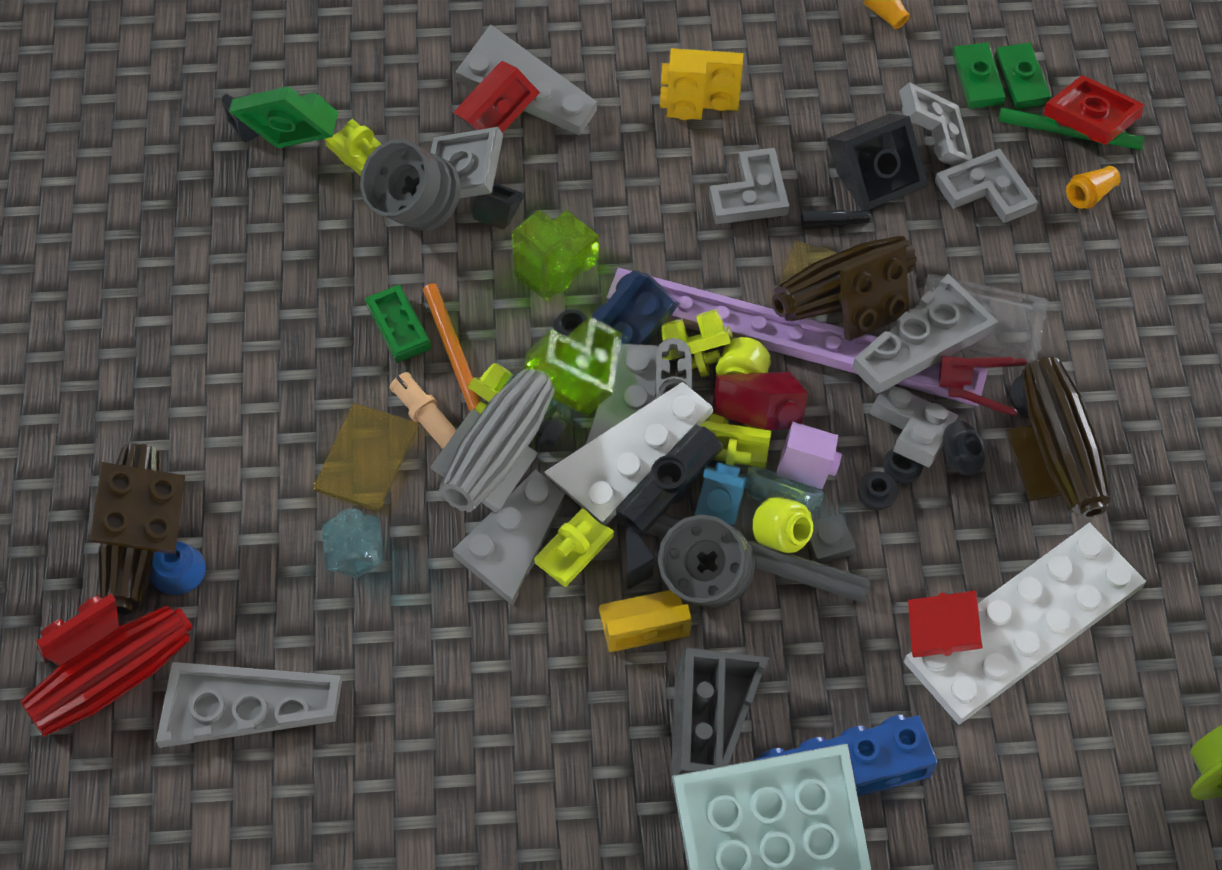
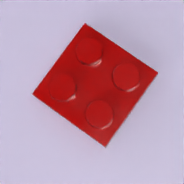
M1082 75L1046 103L1043 115L1056 120L1061 126L1070 127L1087 135L1092 141L1107 145L1141 117L1145 104Z

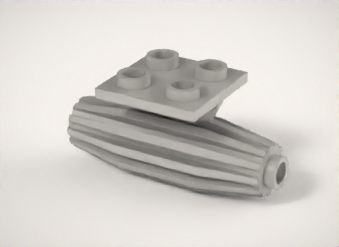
M524 369L490 400L481 414L472 409L433 462L430 469L443 477L439 486V492L450 506L467 512L474 510L480 503L496 513L501 509L538 454L528 445L538 432L555 391L554 386L551 385V378L544 371Z

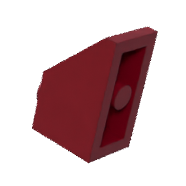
M791 372L717 375L712 408L713 413L759 429H790L792 421L803 425L808 393Z

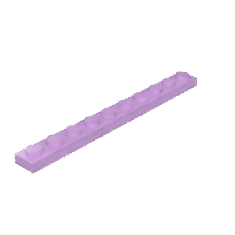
M622 268L617 269L606 298V303L616 292V285L619 280L632 271ZM652 277L680 303L666 322L683 319L686 328L700 331L696 316L703 312L717 309L724 322V326H730L733 338H752L759 341L767 350L855 374L857 373L852 369L855 357L878 338L865 334L848 341L844 338V328L808 318L793 322L786 321L784 317L778 316L774 309ZM941 361L896 384L978 407L979 405L963 398L948 397L949 388L939 387ZM974 368L972 385H964L963 389L981 396L988 368Z

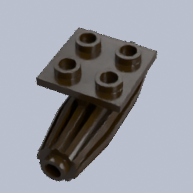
M904 236L884 238L855 245L808 265L779 284L774 289L775 295L772 297L773 309L778 316L784 317L786 321L791 322L830 314L842 309L844 338L848 341L856 339L897 321L906 311L909 312L907 274L916 267V251L912 247L911 242L906 240Z
M1052 356L1050 358L1042 357V359H1036L1032 363L1027 364L1025 369L1022 370L1031 425L1007 429L1006 436L1029 502L1062 496L1073 514L1082 515L1085 519L1098 517L1106 511L1107 504L1111 503V494L1104 453L1085 402L1059 358L1057 359Z
M132 443L131 445H125L121 449L116 464L101 462L89 542L99 543V596L104 598L111 593L116 600L118 615L131 614L133 609H137L142 605L151 578L152 560L155 552L175 554L185 475L163 472L162 452L157 450L156 447L148 446L147 444Z

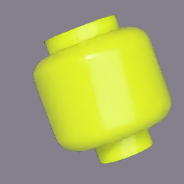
M748 337L733 338L731 343L725 345L716 365V377L717 375L768 373L771 365L770 354L767 348L755 339Z
M776 497L769 498L761 503L755 512L752 528L755 539L759 544L783 553H794L802 549L810 540L814 525L811 513L804 504Z

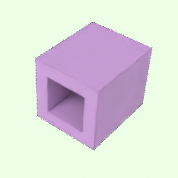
M792 421L781 451L776 476L823 489L828 474L835 476L841 461L842 453L836 452L838 435Z

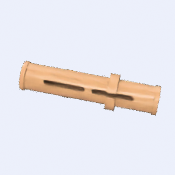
M410 373L400 374L399 377L403 380V384L407 389L395 378L390 384V390L409 409L408 415L414 422H420L443 449L456 432V428L437 408V400L432 395H426Z

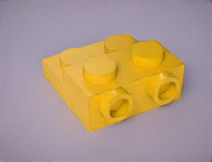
M671 48L670 63H662L661 85H668V87L661 86L660 108H667L666 117L682 120H702L703 109L738 111L744 53Z

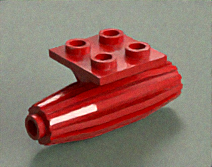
M110 593L104 598L96 595L85 601L77 609L79 614L67 622L59 619L45 627L40 632L42 638L36 641L41 659L45 664L51 661L59 665V667L20 701L42 736L46 737L94 715L153 676L191 640L187 632L192 630L193 626L185 613L180 608L173 611L169 606H165L119 627L116 600Z

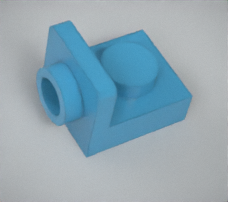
M717 462L715 468L708 467L705 469L703 475L704 482L695 515L701 514L718 517L728 524L735 525L747 482V477L739 475L740 468Z

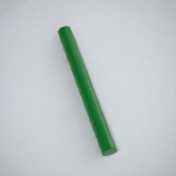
M1001 107L998 122L1090 140L1087 135L1070 127L1061 126L1052 118ZM1122 132L1108 144L1141 151L1144 136Z

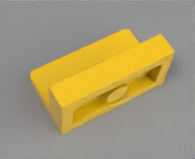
M671 590L609 602L599 606V614L609 653L690 636L692 619L688 604L683 605L681 597Z

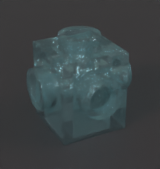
M345 509L322 525L325 569L358 578L384 562L380 518L364 514L358 509Z

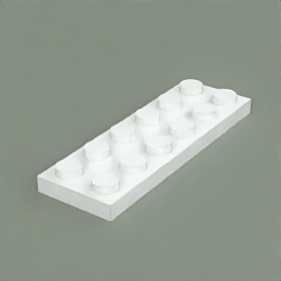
M1089 522L978 603L983 649L954 652L951 656L939 654L913 658L912 652L906 655L904 663L957 724L960 725L1141 590L1146 580Z

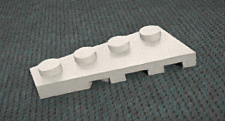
M682 382L546 470L545 474L571 499L587 510L594 519L606 526L616 515V510L651 473L654 462L660 457L668 455L696 424L701 426L713 413V408Z

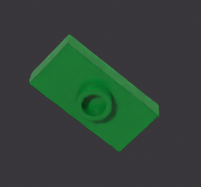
M989 42L954 46L952 55L968 108L1004 105L1006 97Z
M1031 42L997 47L995 58L1014 109L1046 105L1051 99V94Z
M400 284L365 298L366 307L396 364L431 350V342Z

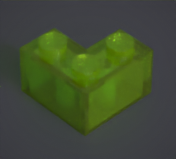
M539 209L512 231L514 275L545 301L555 293H562L566 290L572 279L581 271L591 269L599 257V235L568 210H565L556 219L552 220Z
M590 316L567 337L551 329L526 352L523 370L534 369L536 371H544L551 378V385L555 389L552 398L587 416L613 394L622 333Z

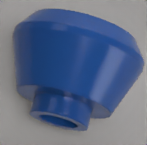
M177 541L175 554L155 552L152 560L151 582L156 589L168 595L188 593L195 589L202 581L206 571L205 560L195 547Z

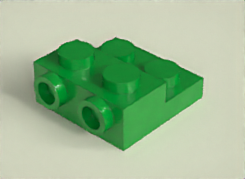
M288 86L232 99L229 111L277 149L333 137L338 111L328 104L322 96L316 93L300 96L296 90Z

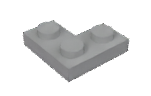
M910 82L899 90L903 114L910 116L911 123L931 130L935 144L934 152L938 160L945 164L956 166L973 159L958 105Z
M775 148L739 152L738 164L743 182L709 187V198L715 224L785 216L789 213V203Z
M1000 148L936 174L935 184L953 209L985 196L1002 222L1006 223L1035 211L1038 204L1034 195Z
M895 386L879 394L870 412V415L903 429L894 446V452L929 468L943 446L945 428L958 418L957 414L948 411L945 407L936 403H930L911 394L904 388Z

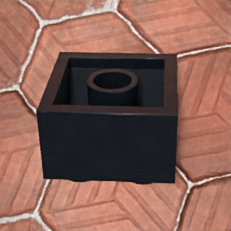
M889 113L827 138L836 173L862 211H867L928 186L910 116Z

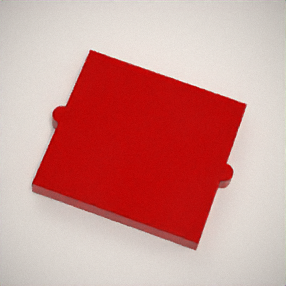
M976 590L947 595L941 592L938 596L908 600L913 658L939 654L951 656L954 652L983 649Z

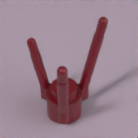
M942 356L939 371V387L949 388L948 397L963 398L998 412L1015 416L1017 414L1016 409L964 390L963 387L964 385H972L974 368L1026 366L1028 360L1025 358L1015 359L1014 357L962 358Z

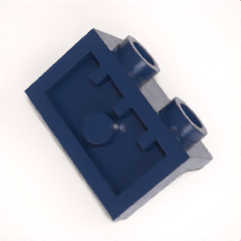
M633 270L619 280L616 285V292L608 302L596 309L587 330L592 335L602 337L615 351L618 344L648 345L680 303L649 274Z

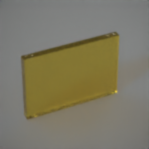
M353 403L318 478L314 482V491L380 512L410 444L418 432V423Z

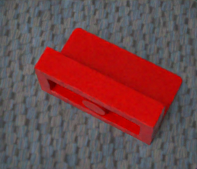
M501 61L458 106L454 114L459 119L467 122L474 130L499 127L503 133L540 92L517 67Z

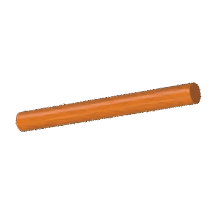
M435 283L428 284L423 288V292L470 412L472 409L475 410L482 399L478 394L467 388L473 376L438 286Z

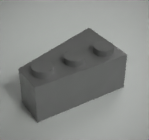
M685 648L675 666L671 764L672 788H674L672 776L728 766L769 657Z

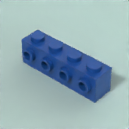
M905 715L892 716L884 720L880 726L866 729L865 726H855L841 733V736L825 740L824 737H814L804 741L799 748L784 751L783 748H774L765 751L758 759H755L760 760L848 744L858 797L930 778L937 764L920 715L906 718Z

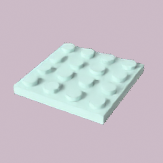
M848 744L672 776L688 870H871Z

